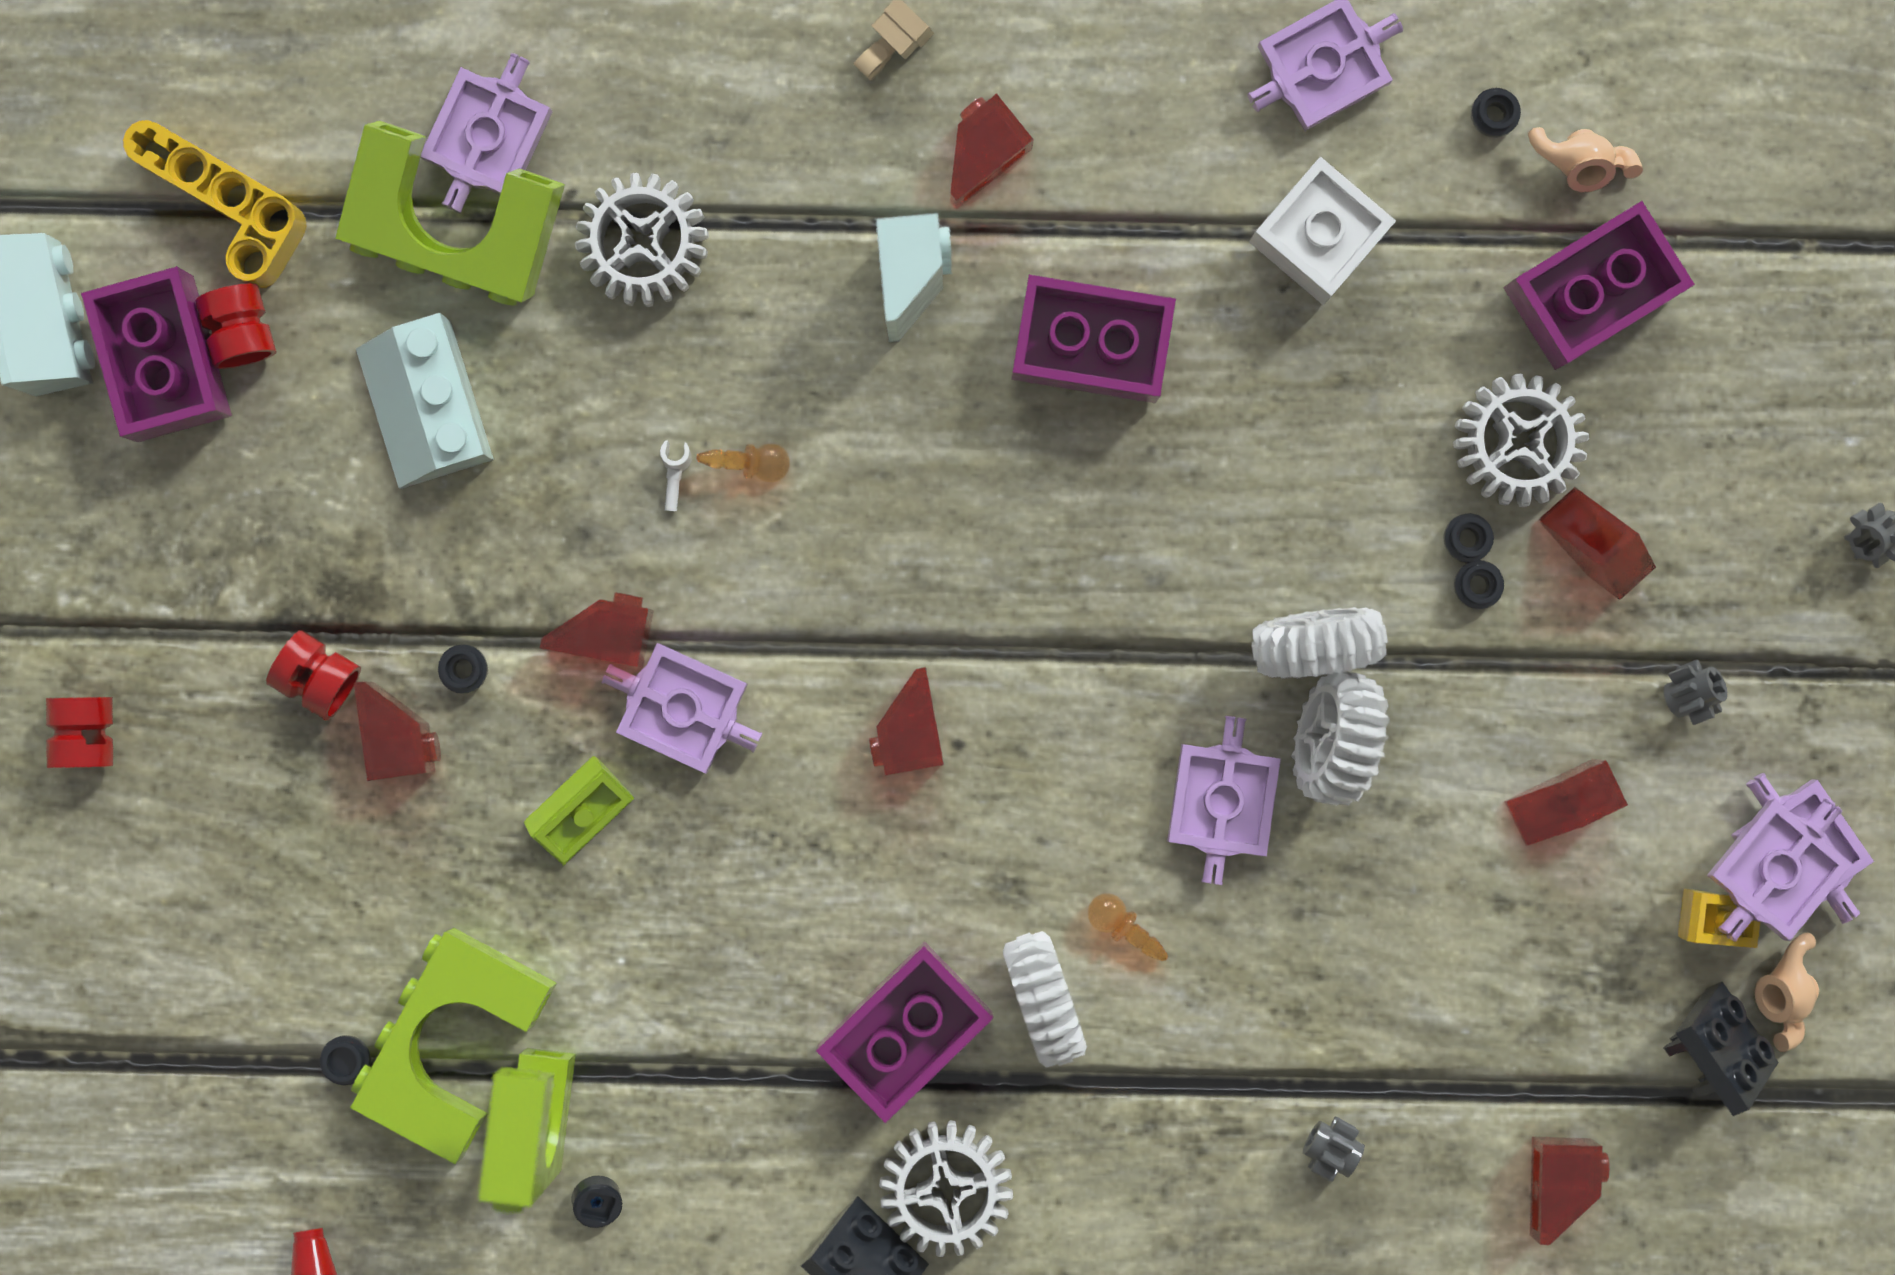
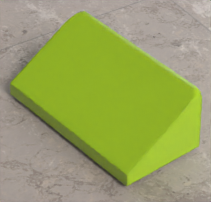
M593 756L527 817L524 825L530 836L564 866L635 798L597 757Z

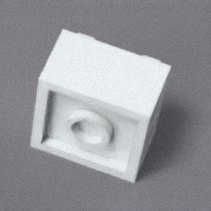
M1320 156L1256 230L1249 242L1324 305L1396 220Z

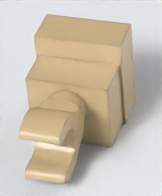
M893 0L884 9L885 12L872 24V28L882 38L872 44L854 62V65L870 81L880 73L895 51L906 60L918 46L921 48L934 35L930 27L902 0Z

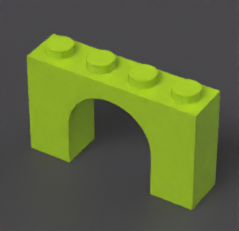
M383 121L365 124L335 239L350 243V251L365 257L378 258L379 254L396 259L395 265L405 271L423 274L425 270L443 275L442 282L449 286L469 290L472 285L489 291L488 298L498 303L515 306L517 301L522 303L534 296L565 184L520 168L506 173L493 223L485 238L475 247L455 248L447 246L435 240L424 230L416 217L412 203L413 184L426 136Z
M452 928L445 931L443 936L435 934L427 945L421 960L428 964L420 979L417 980L412 977L404 988L398 1004L404 1006L396 1023L388 1021L381 1031L374 1046L380 1050V1053L373 1066L365 1065L354 1081L351 1091L357 1094L350 1108L449 1162L457 1164L465 1156L487 1112L442 1089L426 1073L419 1055V1039L426 1020L440 1006L450 1003H467L478 1006L527 1032L534 1027L557 983L458 929Z
M526 1048L519 1054L517 1069L502 1067L494 1074L478 1201L492 1202L493 1210L505 1213L523 1212L524 1206L531 1207L561 1172L576 1054Z

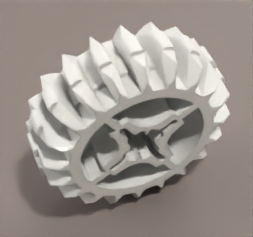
M632 173L630 176L631 187L626 189L619 178H614L611 182L616 193L608 197L603 189L598 188L595 194L602 203L601 206L597 208L589 203H585L583 206L584 212L593 218L592 222L578 221L576 224V229L579 232L590 236V238L580 239L575 242V248L578 252L591 253L580 261V266L584 271L597 269L590 279L595 287L602 286L609 281L605 294L610 299L617 297L624 288V303L629 306H633L638 292H642V299L647 307L653 306V292L658 290L665 302H669L673 299L672 293L668 289L669 285L675 282L678 288L685 292L689 286L681 275L686 271L690 275L698 277L701 273L700 268L690 260L691 257L698 259L707 258L708 252L706 248L696 245L694 242L707 239L709 237L708 231L703 227H692L704 219V215L701 209L687 211L694 201L690 193H684L675 199L679 186L673 180L668 182L663 190L660 191L661 183L657 174H651L647 187H642L639 174ZM640 203H650L665 208L660 214L655 211L647 218L641 219L633 217L625 210L626 207ZM614 219L621 228L622 237L621 241L613 249L615 254L607 260L604 253V236L609 223ZM678 219L681 228V243L677 255L671 262L662 250V242L664 237L671 231L669 226ZM627 224H630L637 232L640 231L645 236L651 232L654 233V235L648 237L657 256H654L647 248L644 249L639 244L631 248V245L636 243L632 238L634 235ZM640 261L650 262L661 271L648 277H630L619 273L624 266L630 268L633 264Z
M1522 374L1512 376L1510 388L1502 377L1493 380L1492 389L1494 394L1489 389L1481 387L1475 392L1481 405L1468 401L1462 407L1464 412L1473 420L1459 419L1455 423L1456 429L1468 433V437L1453 441L1455 449H1468L1469 454L1457 461L1458 467L1464 468L1472 464L1476 471L1470 474L1466 481L1472 485L1483 478L1486 483L1482 488L1481 495L1485 498L1490 497L1499 488L1498 499L1501 505L1510 504L1514 493L1516 494L1519 507L1529 506L1532 494L1540 504L1549 501L1550 493L1548 487L1556 494H1561L1567 489L1561 476L1570 480L1576 479L1579 476V471L1570 461L1582 462L1587 458V453L1575 448V444L1588 441L1589 434L1586 432H1575L1574 425L1585 420V415L1578 413L1570 417L1567 409L1572 407L1576 401L1572 396L1565 398L1561 402L1556 400L1561 389L1559 384L1554 383L1546 389L1545 393L1542 392V376H1534L1529 382L1528 388H1526L1525 379ZM1523 402L1535 406L1543 413L1532 421H1526L1517 416L1514 411L1508 413L1502 404ZM1491 416L1495 421L1492 426L1498 434L1499 442L1497 448L1488 457L1484 445V431L1486 423ZM1553 426L1557 437V449L1554 460L1550 464L1547 461L1550 455L1544 448L1543 439L1545 433ZM1537 427L1528 436L1530 441L1525 443L1530 446L1529 449L1523 447L1504 454L1505 451L1513 446L1512 440L1517 438L1512 435V432L1519 434ZM1510 460H1516L1525 465L1527 469L1533 468L1540 477L1533 480L1515 479L1505 475L1498 468Z
M1356 607L1348 609H1323L1274 618L1259 624L1253 629L1252 652L1253 659L1256 660L1258 672L1266 676L1281 678L1316 677L1318 675L1351 671L1356 668H1365L1367 665L1376 664L1387 655L1386 643L1388 640L1381 613L1368 608L1357 609Z
M1342 671L1328 674L1326 677L1322 676L1317 682V687H1313L1309 691V700L1302 705L1303 713L1300 720L1297 721L1298 730L1293 738L1295 740V750L1292 753V759L1295 760L1293 774L1297 777V787L1303 790L1304 796L1313 798L1316 802L1335 806L1339 804L1349 806L1352 801H1359L1363 791H1368L1371 787L1372 776H1376L1379 773L1378 764L1380 758L1385 756L1383 747L1384 742L1388 739V736L1385 734L1386 726L1390 721L1389 717L1385 715L1388 702L1383 698V688L1378 686L1375 680L1366 678L1363 674Z
M1043 931L1032 935L1028 933L1016 937L1017 940L1005 944L1003 955L1037 1058L1046 1068L1057 1064L1061 1066L1073 1062L1074 1058L1085 1055L1087 1046L1051 938Z
M952 1120L948 1121L947 1135H938L936 1122H929L928 1134L930 1138L926 1140L923 1139L921 1133L916 1128L912 1129L909 1133L911 1142L914 1145L912 1149L904 1142L897 1141L894 1145V1150L903 1160L886 1158L884 1167L896 1174V1176L881 1177L879 1183L880 1188L894 1191V1193L881 1198V1207L886 1209L898 1208L888 1217L887 1222L889 1226L893 1227L906 1222V1226L900 1233V1239L906 1242L915 1233L919 1234L920 1237L917 1242V1250L919 1252H924L927 1249L929 1240L935 1241L936 1256L938 1257L944 1256L946 1252L945 1243L954 1242L957 1256L964 1255L963 1240L966 1238L970 1239L976 1249L981 1248L983 1240L978 1232L981 1228L991 1236H995L998 1233V1227L990 1217L993 1216L998 1219H1007L1008 1209L997 1203V1201H1008L1013 1198L1012 1189L998 1186V1184L1012 1179L1011 1170L1006 1168L994 1169L1004 1161L1005 1155L1003 1151H995L987 1156L985 1153L992 1145V1138L986 1135L975 1145L972 1141L975 1137L976 1128L968 1125L963 1138L956 1136V1121ZM945 1150L965 1154L974 1160L983 1172L974 1174L973 1171L960 1172L955 1170L950 1165ZM931 1153L933 1162L932 1175L927 1180L917 1183V1187L905 1190V1181L911 1168L917 1161ZM940 1166L943 1167L945 1178H948L950 1185H959L960 1190L953 1189L952 1210L949 1209L948 1201L944 1199L942 1191L934 1192L932 1190V1187L939 1188V1180L941 1179ZM988 1187L986 1198L981 1208L974 1216L962 1223L959 1210L961 1201L967 1196L976 1194L977 1189ZM918 1203L919 1207L924 1205L937 1207L942 1212L947 1226L932 1224L924 1220L912 1209L911 1204Z

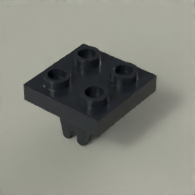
M1723 981L1706 988L1675 1035L1670 1038L1671 1043L1663 1047L1669 1057L1688 1051L1704 1074L1698 1078L1700 1083L1692 1087L1695 1095L1701 1097L1716 1092L1732 1116L1743 1113L1751 1108L1779 1063L1775 1058L1774 1050L1769 1041L1759 1035L1748 1019L1742 1002L1730 993Z
M857 1196L843 1210L802 1263L801 1267L809 1275H922L929 1263L907 1242H903L900 1236Z

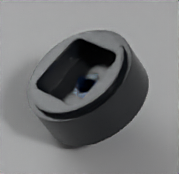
M605 1176L585 1178L577 1184L571 1196L575 1218L581 1224L590 1228H601L611 1224L618 1218L622 1210L623 1203L620 1189L612 1179Z

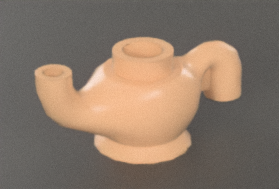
M1536 127L1528 132L1529 141L1535 151L1562 171L1567 177L1568 186L1574 191L1592 192L1603 188L1614 179L1615 167L1621 168L1626 178H1636L1643 172L1640 158L1634 150L1623 146L1613 147L1606 138L1595 134L1592 130L1581 129L1575 131L1566 141L1561 143H1554L1549 140L1543 128Z
M1808 932L1799 935L1790 942L1776 968L1770 975L1760 977L1755 986V1002L1760 1012L1770 1021L1776 1023L1783 1022L1784 1024L1783 1031L1775 1034L1773 1039L1776 1049L1780 1052L1792 1050L1803 1041L1805 1036L1803 1020L1810 1015L1819 995V987L1816 980L1807 973L1803 965L1804 954L1816 945L1815 937Z

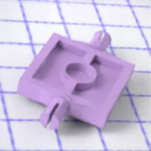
M1335 0L1260 41L1257 47L1270 68L1272 81L1247 94L1250 103L1254 102L1252 107L1256 112H1259L1260 109L1282 98L1293 109L1304 131L1390 85L1393 79L1381 59L1379 44L1403 32L1401 22L1396 24L1399 18L1396 14L1392 13L1389 17L1369 27L1368 24L1356 15L1348 0Z
M511 53L500 79L481 77L460 67L421 154L423 160L445 169L454 178L444 202H442V205L461 213L472 187L489 189L501 194L506 173L518 168L526 170L552 114L550 107L528 98L518 88L530 64L527 59L521 56L519 58L517 54Z
M660 643L656 644L647 666L637 676L625 672L612 664L608 666L606 672L622 679L623 682L608 675L603 676L602 684H607L628 694L626 712L616 733L705 774L708 773L717 751L727 740L754 753L758 744L741 737V734L756 741L761 739V732L759 733L736 722L737 707L746 690L747 683Z
M1225 716L1226 721L1222 745L1205 748L1181 744L1167 839L1168 842L1192 845L1205 852L1206 859L1201 882H1212L1215 864L1213 883L1223 885L1222 879L1226 856L1246 853L1267 857L1281 760L1279 758L1258 756L1242 748L1246 719L1236 718L1233 736L1235 717Z
M1764 773L1754 777L1755 780H1750L1746 783L1762 807L1768 800L1776 799L1792 814L1807 820L1820 806L1824 798L1831 800L1818 780L1811 779L1791 794L1780 797ZM1839 814L1824 834L1828 837L1833 848L1853 865L1823 901H1828L1839 917L1840 922L1844 924L1853 920L1852 917H1857L1860 914V911L1857 910L1844 888L1847 887L1855 874L1874 861L1842 814ZM1749 823L1731 834L1734 840L1739 837Z
M1824 798L1820 806L1807 820L1792 814L1776 799L1766 802L1707 874L1710 879L1730 895L1733 903L1737 906L1718 928L1723 934H1726V937L1736 942L1737 938L1751 921L1755 920L1764 923L1783 940L1791 941L1853 865L1833 848L1828 837L1824 834L1836 817L1842 813L1839 806H1834V802Z

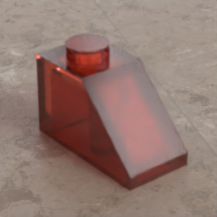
M995 94L988 101H985L983 97L976 99L960 114L963 120L958 124L950 191V203L956 210L1033 148L1034 139L998 94Z
M1576 487L1569 491L1539 519L1541 525L1591 579L1619 600L1656 568L1639 533Z
M614 592L613 602L599 599L541 639L540 648L643 668L654 610L642 607L644 599L642 597Z
M926 667L915 669L876 726L878 736L869 738L874 767L883 766L885 776L944 765Z
M363 681L354 683L367 781L436 772L435 762L441 759V748L437 733L430 732L429 723L375 682Z
M1591 759L1504 801L1527 846L1584 827L1628 806L1607 760Z
M1532 1136L1529 1235L1540 1245H1551L1601 1197L1602 1182H1608L1610 1172L1609 1157L1606 1152H1603V1146L1591 1138Z

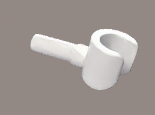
M668 440L662 444L660 449L662 461L667 468L668 481L665 510L677 511L682 471L690 466L692 460L691 452L686 442L684 444V456L678 461H672L667 458L669 454Z

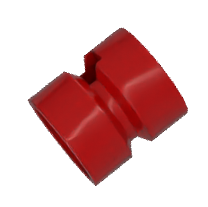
M257 284L226 286L206 292L195 299L203 328L212 331V335L206 341L214 368L228 369L266 360L277 353L270 326L260 322V318L266 312Z
M299 630L287 641L277 655L268 672L266 684L288 698L301 696L304 708L324 720H329L341 708L352 692L360 676L361 666L337 652L327 655L325 644Z
M113 697L46 698V726L54 730V736L46 740L47 768L113 766V739L105 734V729L113 725Z

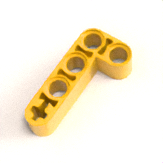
M142 120L132 124L126 130L123 138V147L127 156L154 175L239 223L241 227L225 255L226 266L229 272L245 284H257L259 288L273 285L280 277L304 236L306 219L303 212L283 196L163 126L149 120ZM151 141L170 152L167 161L157 154L146 150L147 144ZM202 161L204 170L200 178L194 182H187V168L194 162ZM237 186H245L246 196L243 202L235 207H229L227 202L229 192ZM279 210H287V225L279 231L271 232L269 228L271 216ZM254 252H261L263 255L262 267L253 274H246L244 264L247 257Z

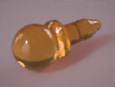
M770 443L764 444L759 448H756L753 444H747L744 453L735 450H726L724 452L722 449H713L701 452L696 456V460L699 463L711 468L721 469L724 467L726 470L739 471L743 469L745 478L751 479L756 475L764 482H777L783 479L790 468V458L786 450L777 444Z
M1104 893L1096 896L1090 902L1087 912L1088 919L1096 930L1111 933L1112 939L1116 942L1125 936V940L1134 947L1140 948L1141 952L1148 957L1160 961L1168 959V954L1159 940L1154 936L1150 937L1145 929L1138 924H1134L1137 914L1133 911L1127 912L1124 902L1118 896Z

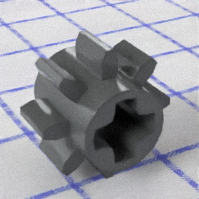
M1878 503L1868 509V512L1862 509L1851 516L1850 521L1856 528L1845 535L1844 539L1850 542L1851 549L1855 553L1854 558L1856 560L1860 558L1872 560L1874 568H1879L1888 562L1889 559L1895 561V512L1885 510L1883 503Z
M1694 660L1677 667V670L1669 673L1672 682L1664 686V697L1668 708L1676 717L1682 718L1689 715L1692 725H1696L1715 718V714L1722 712L1719 703L1726 701L1728 692L1726 683L1716 668L1708 667L1702 670L1699 660Z
M1336 1116L1330 1126L1322 1121H1318L1311 1130L1303 1148V1154L1312 1158L1308 1168L1330 1182H1333L1337 1172L1347 1178L1351 1176L1359 1164L1365 1148L1364 1144L1355 1140L1359 1130Z

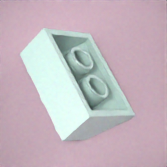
M938 213L876 219L889 342L900 341L943 289V275L952 274L949 227L939 228Z
M45 233L0 235V380L4 386L33 396L91 384L93 382L90 369L95 367L92 348L87 340H83L79 324L80 321L84 320L83 306L77 293H72L68 274L73 273V262L70 252L65 245H61L60 241Z
M441 313L433 314L392 327L356 348L399 489L494 460L449 319Z

